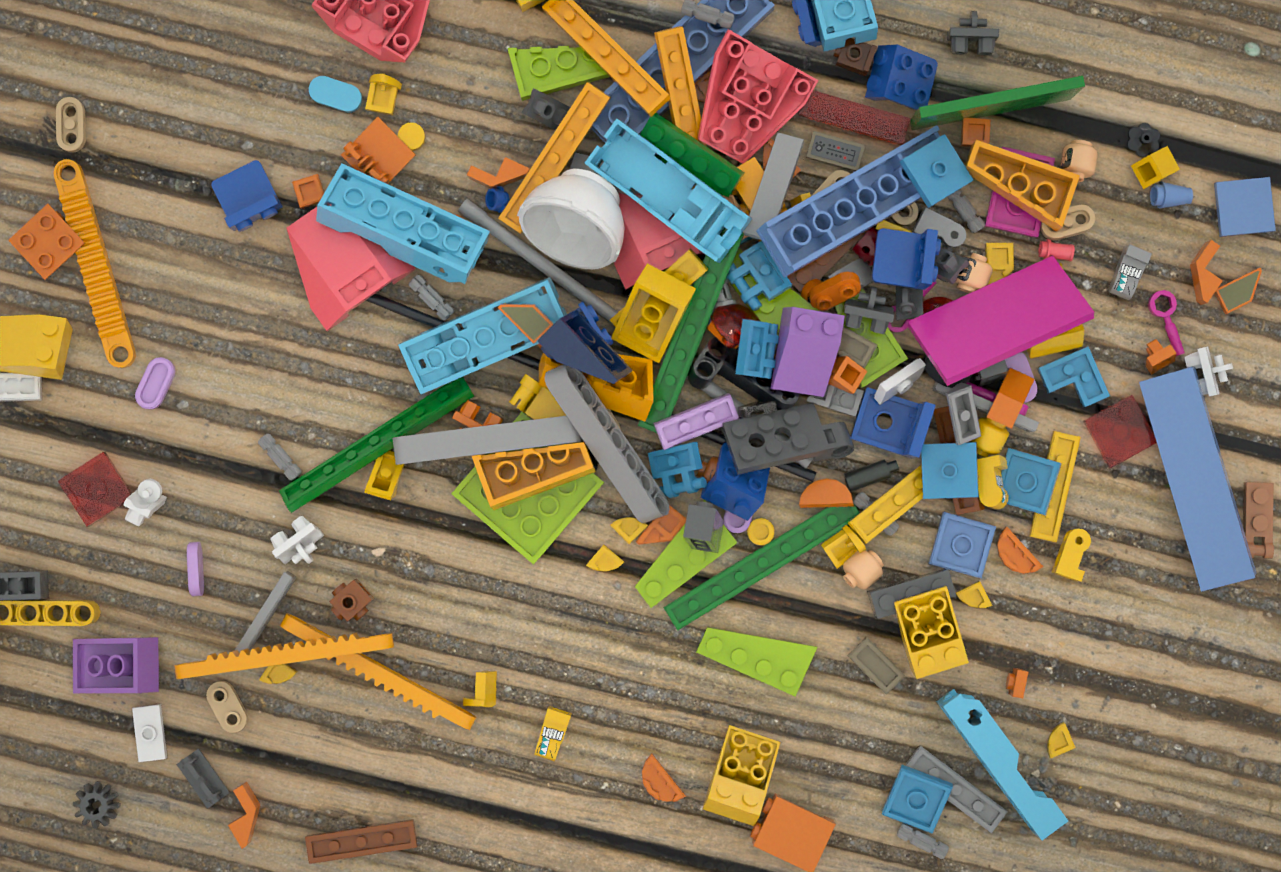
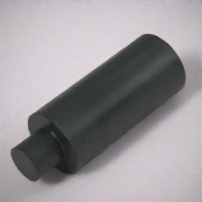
M884 459L844 473V478L849 491L852 492L891 478L890 473L898 471L899 467L896 460L886 463Z

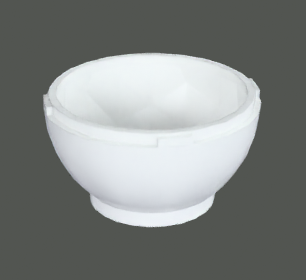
M583 169L567 170L561 176L552 178L537 186L528 195L518 211L517 216H519L521 229L527 239L545 255L562 264L581 269H599L615 262L620 254L625 230L622 212L619 207L620 197L615 187L596 173Z

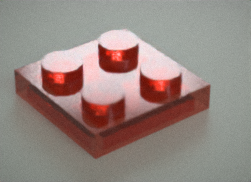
M1129 395L1083 420L1108 468L1118 465L1157 443L1155 435L1133 395Z
M106 452L100 453L58 480V483L86 527L91 526L122 506L126 498L132 494Z

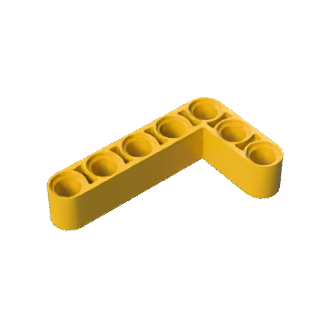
M0 600V607L4 605L9 610L7 619L0 617V625L85 626L95 623L101 614L98 604L90 600ZM29 605L33 606L36 610V617L33 620L29 619L26 615V609ZM55 606H60L63 609L64 614L61 620H57L53 615ZM83 606H87L91 611V616L88 620H84L80 616V609Z

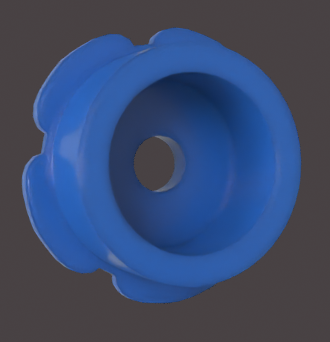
M497 186L487 191L485 197L487 208L498 211V213L503 212L509 203V194L504 191L502 186Z

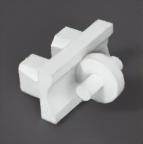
M1209 347L1199 348L1198 352L1186 356L1185 362L1187 368H1202L1204 378L1199 379L1203 395L1209 394L1210 397L1220 394L1215 373L1218 372L1220 383L1228 381L1226 370L1233 369L1232 363L1224 365L1222 355L1214 356L1216 367L1213 368Z
M146 479L140 483L134 493L126 498L124 506L128 507L129 510L125 520L140 526L145 518H150L156 510L164 505L167 497L162 495V487L159 482L154 479Z
M300 516L291 524L296 531V534L291 538H288L283 531L271 537L274 547L272 553L275 558H279L284 564L290 560L297 564L302 559L308 564L313 562L310 553L317 549L315 542L324 536L318 527L310 523L303 516Z

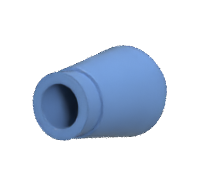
M1162 181L1158 184H1153L1150 190V202L1159 209L1191 204L1193 200L1192 188Z

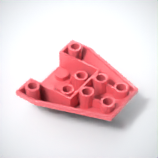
M315 0L312 3V8L335 34L378 60L405 63L420 41L430 0Z
M728 29L714 54L697 139L743 164L806 104L819 80L787 64Z
M618 193L620 197L619 207L622 212L625 230L620 254L614 265L625 290L635 285L647 263L664 271L689 249H692L696 255L701 256L704 254L631 197Z
M315 207L286 229L310 308L326 331H329L349 317V311L389 283L396 284L416 269L414 266L389 255L379 244L352 232H338L317 222V207Z

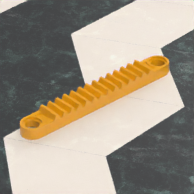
M65 159L56 164L53 171L54 179L59 193V200L62 203V210L65 214V221L85 242L75 254L81 268L80 272L83 276V283L86 286V293L90 299L89 303L92 307V314L95 317V324L99 330L98 334L108 362L114 367L127 368L135 361L136 351L84 172L78 163ZM67 166H72L76 173L75 177L70 181H65L61 174L62 170ZM119 347H124L128 351V357L124 362H118L114 358V352Z
M286 613L280 624L283 629L304 641L313 639L317 642V639L322 637L327 641L331 637L329 634L289 613ZM363 653L335 656L336 665L339 666L343 662L346 663L347 671L355 668L356 676L364 673L366 681L371 678L375 679L374 685L376 687L382 683L384 684V691L387 692L393 689L394 696L397 697L402 694L404 702L410 699L413 700V707L421 704L422 712L425 713L431 710L433 718L441 715L468 730L472 728L477 718L467 710Z
M352 633L349 639L346 634L339 636L338 640L335 636H331L327 641L322 637L317 639V642L310 639L306 641V644L303 641H298L295 645L292 642L284 644V647L281 644L274 645L273 649L270 645L262 648V651L259 647L251 649V652L247 648L241 650L240 653L238 650L231 651L229 655L227 652H222L218 656L216 653L208 655L206 660L177 664L174 667L176 679H184L389 649L394 647L392 633L359 637L357 633Z

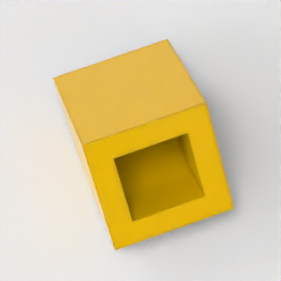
M1168 146L1131 165L1143 189L1180 170Z

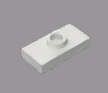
M920 358L916 359L880 383L874 399L881 405L898 392L904 394L912 387L913 382L920 378L926 364Z
M0 373V401H42V377Z
M161 704L132 708L138 762L166 759L167 750Z

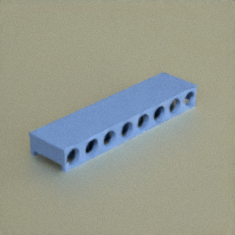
M701 0L699 2L720 9L722 13L726 11L734 14V21L729 30L743 38L757 27L774 10L775 6L769 0ZM685 15L672 28L682 26L684 29L695 84L712 69L714 54L728 29L720 27L719 23L714 25L696 19L694 15L691 17ZM655 43L636 62L666 91L657 44ZM614 82L604 91L611 99L591 128L604 143L607 142V138L604 135L616 118L638 134H641L650 118ZM668 102L664 106H662L656 113L662 116L666 111H668Z
M936 125L759 227L756 232L783 277L785 278L920 200V194L901 166L900 161L939 138V127Z
M1189 367L1140 381V388L1201 592L1255 578V566L1196 368Z

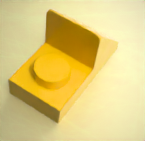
M388 451L376 459L364 493L387 500H392L396 496L398 482L405 464L396 465L393 451Z

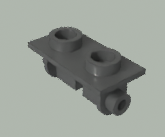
M896 286V320L914 319L923 315V290Z
M199 748L176 764L207 809L230 793Z

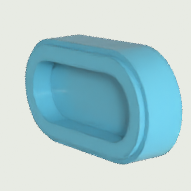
M318 76L309 85L311 98L319 104L347 113L358 110L362 104L361 92L351 84L326 76Z

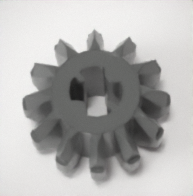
M101 781L95 782L94 786L87 783L84 785V791H77L76 796L80 800L73 802V807L80 808V811L75 813V817L84 816L82 825L85 826L91 821L92 828L96 829L100 823L103 826L109 825V818H117L118 814L113 809L120 808L121 803L113 802V799L118 797L119 794L114 792L110 795L109 791L112 787L110 784H107L102 789ZM99 800L101 806L94 809L92 804Z

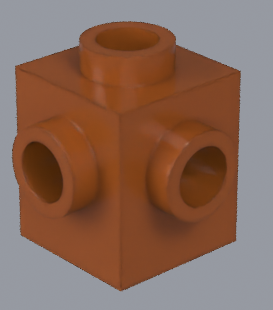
M354 579L348 585L344 582L332 592L334 598L329 602L333 605L331 611L339 620L345 619L348 622L353 618L356 621L361 619L369 611L366 606L375 598L358 579ZM348 597L353 600V606L348 605Z

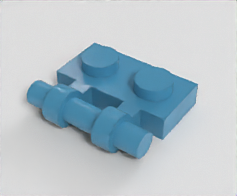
M762 240L739 254L743 265L737 268L733 263L727 276L730 283L735 284L742 294L740 298L745 304H749L753 311L758 310L762 306L757 298L760 294L764 293L768 301H771L792 287V283L787 276L783 277ZM749 273L757 283L752 288L749 287L743 278Z
M742 320L735 374L771 379L772 369L775 368L776 360H774L775 346L779 343V336L777 335L778 324Z
M697 442L648 453L653 479L662 478L663 486L659 488L668 498L677 497L683 492L689 494L696 493L699 489L707 486V480L704 477L696 478L694 470L703 469ZM681 474L683 481L676 482L674 475Z

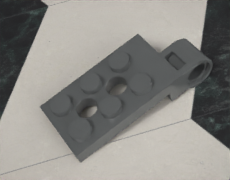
M814 402L722 424V430L737 475L809 458H814L815 462L829 458L840 459L854 451V445L844 422H834L821 425ZM779 432L786 433L790 439L787 441H779L776 439L775 435ZM753 438H758L764 445L753 447L749 441Z

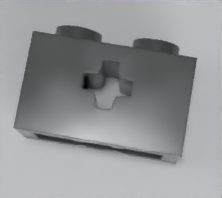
M48 570L0 572V600L49 598Z

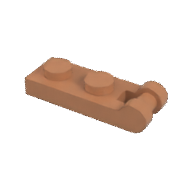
M1244 482L1243 529L1252 558L1254 556H1262L1264 559H1272L1274 556V483ZM1254 537H1262V545H1255Z

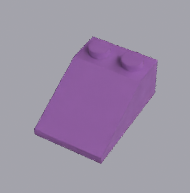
M784 307L781 316L779 343L777 344L776 364L773 370L771 389L824 397L840 347L845 316L797 307Z
M158 637L73 639V693L159 692Z

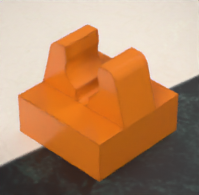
M1157 339L1146 344L1148 347L1146 351L1149 355L1146 360V368L1151 375L1175 362L1176 352L1171 344L1163 348Z

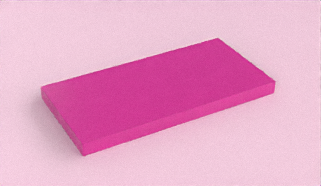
M1051 256L908 321V328L948 386L1094 319V311L1054 256Z

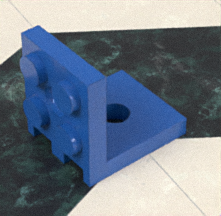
M866 387L850 436L851 440L911 459L919 458L936 405L929 402L916 403L897 396H892L880 405L874 399L877 390ZM882 413L888 414L892 420L891 426L887 429H881L877 425V417Z

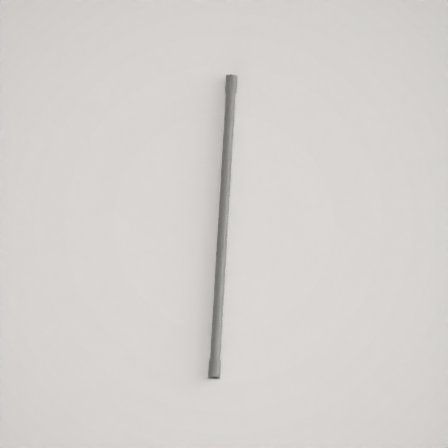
M468 198L462 203L458 209L459 213L474 224L489 230L491 235L545 275L551 277L553 281L587 306L591 304L595 312L611 323L610 319L618 313L617 310L488 216L484 210ZM668 348L666 349L661 361L664 360ZM711 382L707 388L701 389L713 399L727 394L725 390L714 382ZM731 396L740 419L757 415ZM781 432L775 435L776 439L779 441L789 440V438ZM813 458L796 462L806 469Z

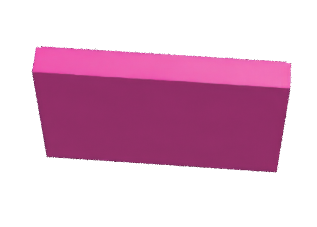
M1001 147L1013 153L1054 166L1055 158ZM992 190L984 227L1038 238L1041 221Z

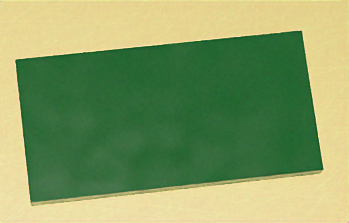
M1072 77L922 106L917 109L910 119L911 130L959 122L964 118H980L1068 101L1085 87L1084 77Z

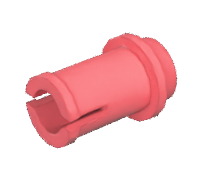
M1046 239V241H1041L1039 244L1038 256L1043 257V260L1054 256L1055 259L1072 262L1075 247L1073 244L1054 243L1050 239Z

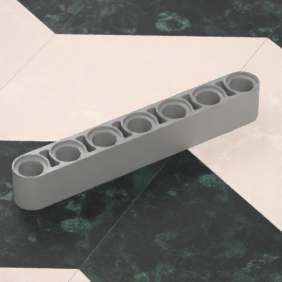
M564 364L547 371L545 383L549 391L637 520L641 523H647L669 513L667 498L583 373Z
M567 416L392 438L396 465L583 441Z

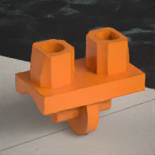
M469 400L462 406L460 411H455L452 417L469 428L502 424L503 421L501 417L490 412L484 424L477 422L474 419L481 407Z

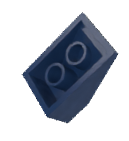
M577 310L560 318L538 340L542 346L543 353L550 359L612 384H615L633 371Z

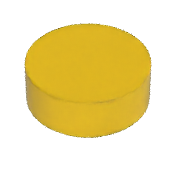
M406 123L398 131V137L412 151L420 149L425 143V132L416 123Z
M764 518L754 519L747 528L748 538L756 545L768 544L774 537L772 523Z

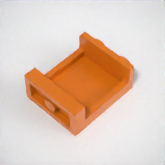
M775 793L773 798L768 797L761 811L765 815L761 823L756 822L751 831L752 844L754 847L807 872H814L836 824L834 820L817 815Z

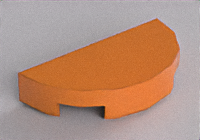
M826 478L817 480L806 487L801 494L799 506L800 508L853 507L854 503L850 491L844 484L837 480Z
M1008 527L1003 529L999 535L997 549L998 556L1006 567L1023 574L1033 573L1044 567Z
M651 753L645 760L642 769L643 784L647 792L655 799L665 802H675L686 797L684 792Z

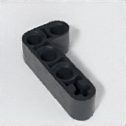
M713 337L707 343L688 373L689 383L697 389L707 388L716 374H719L773 411L789 409L794 406L799 398V393L781 390L771 392L772 377L768 379L735 374L736 368L734 364H737L739 347L737 349L726 347L717 337ZM711 349L718 350L721 356L714 355ZM697 370H704L708 377L701 376ZM757 379L763 380L766 386H761Z

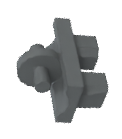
M971 11L969 18H960L959 26H969V28L950 27L949 32H947V41H951L950 45L953 55L967 54L968 41H978L977 55H992L995 41L999 38V29L977 28L987 27V19H978L977 11Z
M533 88L531 98L522 113L556 130L571 107Z
M942 247L940 248L939 255H935L934 265L938 266L937 277L943 282L954 284L958 274L970 264L967 259Z
M871 286L869 294L859 292L858 300L848 299L845 301L846 326L857 329L860 328L862 317L872 318L870 331L885 334L889 322L893 323L894 308L883 306L885 305L886 297L877 296V287Z

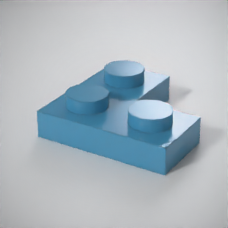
M1089 346L1037 368L1047 393L1073 383L1083 407L1110 396Z

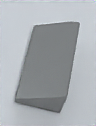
M959 383L946 393L956 445H961L981 437L972 387L965 383Z

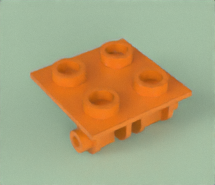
M379 117L353 143L350 141L343 148L345 151L341 154L354 169L386 184H389L416 156Z
M46 204L8 240L44 280L52 275L85 244L63 220L64 217L49 204Z

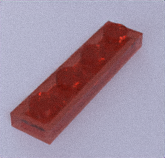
M814 90L799 113V116L898 145H903L911 119Z

